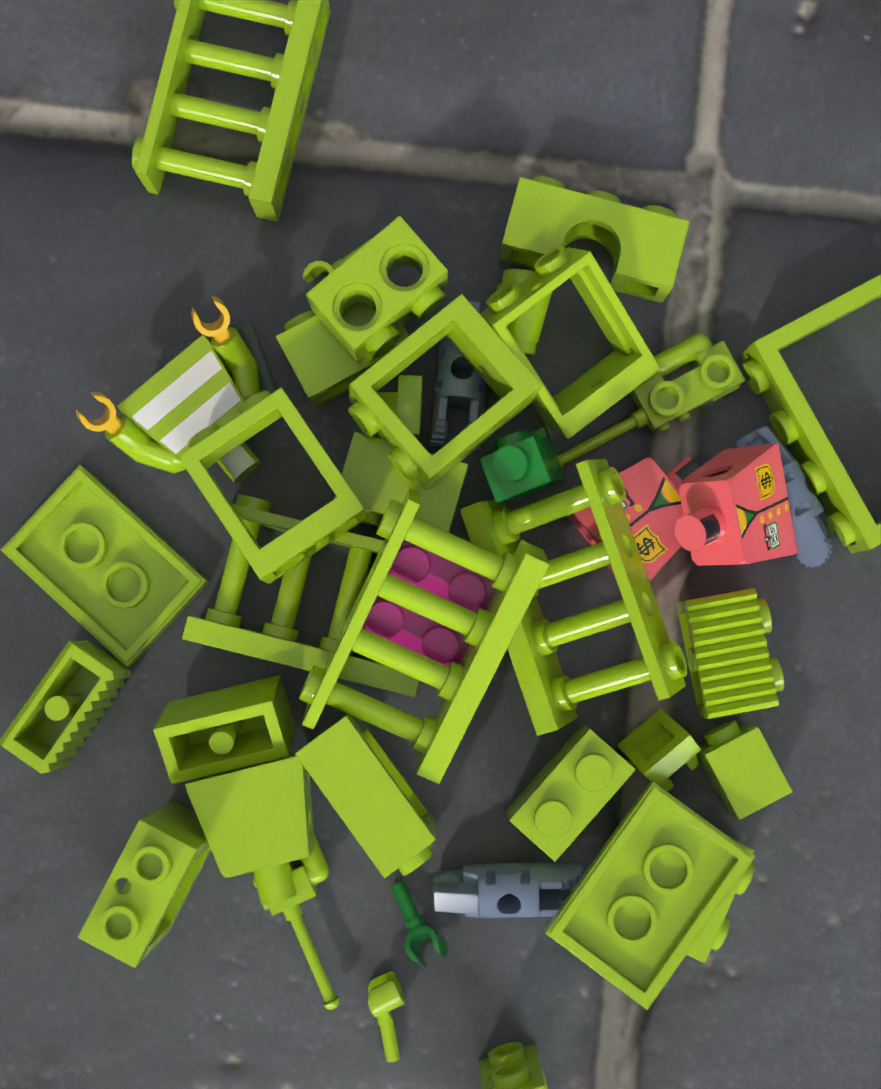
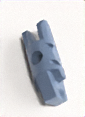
M469 301L470 304L480 314L481 303L476 301ZM446 336L439 341V366L434 389L429 445L443 447L444 441L447 439L449 423L446 419L447 407L470 410L469 421L465 426L466 429L484 414L486 400V381ZM463 370L467 371L471 376L467 379H459L453 376V374Z
M769 425L756 429L737 440L736 445L737 447L779 443L798 550L796 559H799L800 564H804L806 568L809 566L812 569L815 566L820 568L822 563H826V559L830 558L829 554L833 553L832 547L834 546L831 544L832 539L828 538L827 535L829 533L819 516L820 513L824 512V509L817 496L809 487L797 459L795 460Z
M579 861L485 863L465 865L460 870L435 872L432 886L434 911L462 913L466 917L475 918L554 917L571 893L570 890L562 891L560 889L575 887L586 872V865Z

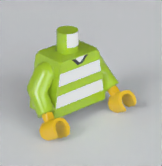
M212 296L214 303L220 310L219 319L213 323L202 322L196 310L192 308L191 316L195 327L203 335L117 405L124 415L116 416L115 406L106 395L99 391H93L90 393L98 401L104 403L105 412L99 419L91 420L76 409L77 418L91 431L100 432L106 430L105 437L138 463L173 474L184 471L186 468L178 456L189 449L188 441L196 433L208 426L217 424L221 428L239 416V407L247 399L261 392L257 362L237 329L233 327L228 328L230 315L224 302L220 298ZM204 335L213 337L211 343ZM243 442L207 466V468H210L217 462L234 483H238L253 473L261 464V460L246 442Z

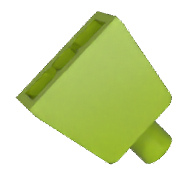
M295 753L289 754V757L197 778L185 784L189 799L223 877L228 878L253 872L261 905L281 902L296 896L297 892L289 862L310 856L314 849V827L310 774Z

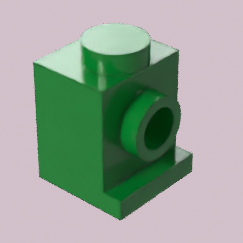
M542 427L530 433L522 430L502 437L493 443L495 448H492L493 453L479 458L496 503L516 502L567 481L547 427Z

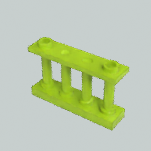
M174 0V7L177 11L145 135H139L133 146L132 167L148 193L160 194L164 174L167 171L241 188L244 190V195L249 196L248 198L256 217L279 222L331 13L329 0H290L288 4L270 0ZM206 11L284 28L285 35L289 36L285 53H277L275 58L199 41ZM192 65H200L270 81L271 87L275 89L271 108L264 106L260 112L185 95ZM179 117L257 135L258 141L262 142L258 161H250L248 166L171 149Z
M591 459L577 463L576 467L582 481L581 485L511 511L505 506V503H496L495 500L480 501L460 509L471 543L501 557L505 552L512 555L515 554L519 546L517 540L520 538V533L589 507L592 509L602 542L548 561L549 566L507 648L537 736L559 730L577 719L576 708L578 702L650 680L652 681L658 701L670 698L686 687L683 677L687 675V664L683 651L676 641L671 642L622 505V502L626 500V491L622 478L614 467H609L607 459ZM611 564L623 599L552 623L544 619L537 599L539 589ZM631 622L643 657L573 679L563 674L556 654L558 645Z
M409 488L402 504L391 499L376 531L377 535L385 538L382 547L324 669L313 665L298 699L308 703L302 725L313 730L326 704L411 741V749L417 751V775L440 784L549 566V562L543 549L523 540L520 541L514 555L505 552L501 557L416 518L415 515L420 507V493ZM403 540L491 579L490 586L497 590L487 610L478 607L475 612L388 573ZM376 597L384 598L464 634L463 641L468 643L469 647L461 663L457 664L451 661L448 666L362 628ZM354 651L437 688V696L443 699L434 717L425 714L420 719L336 682L350 652Z
M238 494L236 503H231L255 540L257 539L260 526L286 532L302 521L270 513L272 503L262 499ZM346 532L331 542L332 544L348 547L350 550L328 637L322 636L318 647L298 642L299 630L294 629L312 556L283 575L271 623L265 622L263 631L258 632L240 627L243 616L237 615L250 564L232 538L214 609L208 608L206 618L188 616L182 639L310 671L313 665L324 669L366 581L372 555H378L384 541ZM354 651L350 652L338 677L339 679L411 697H416L420 684L419 680L374 660L354 656Z

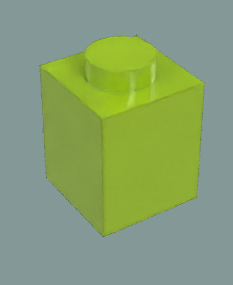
M730 720L710 729L703 735L706 743L699 746L701 750L696 755L723 808L728 814L741 820L793 792L759 727L746 723L738 726L736 720Z

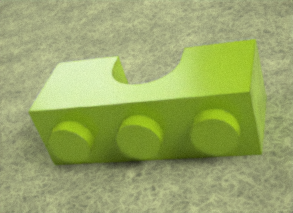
M537 176L532 178V180L520 177L502 241L499 261L535 270L534 264L549 251L560 246L565 247L578 239L595 240L601 243L611 255L613 271L610 285L614 291L663 303L674 285L690 221L676 218V214L672 210L662 206L648 205L641 209L622 204L617 196L608 192L590 191L584 194L565 189V185L562 182L550 177Z

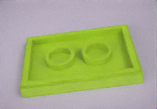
M79 465L1 549L9 559L126 667H132L210 582L82 465Z
M650 780L545 928V934L648 1010L755 856Z

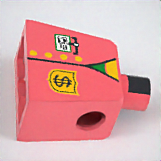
M779 443L724 449L681 481L679 494L684 516L676 521L674 533L678 543L684 549L691 552L692 560L696 565L750 564L798 553Z
M689 456L684 458L666 474L650 457L619 473L626 491V500L622 502L649 582L681 547L674 533L676 521L684 516L679 486L683 479L701 467ZM591 507L567 516L590 545L602 542ZM611 564L607 565L609 569L613 572Z

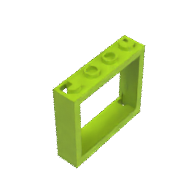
M881 274L758 339L740 355L744 363L742 366L750 378L746 384L753 393L763 396L772 412L769 416L771 428L784 445L789 444L800 462L809 487L816 496H819L829 514L826 517V524L830 533L836 532L844 547L847 546L851 554L871 550L881 544V521L875 523L779 351L881 297Z

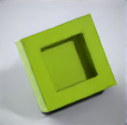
M399 375L398 392H377V394L421 443L422 376Z
M662 708L617 745L630 763L649 782L652 780L665 791H669L674 787L669 777L685 764L692 771L698 766L699 762L696 754L701 750L692 736Z

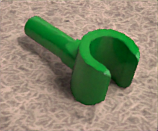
M404 880L392 885L391 889L409 930L404 943L405 952L408 957L423 967H427L425 960L421 956V946L427 939L432 938L434 948L439 955L445 958L448 954L447 941L442 935L425 925Z

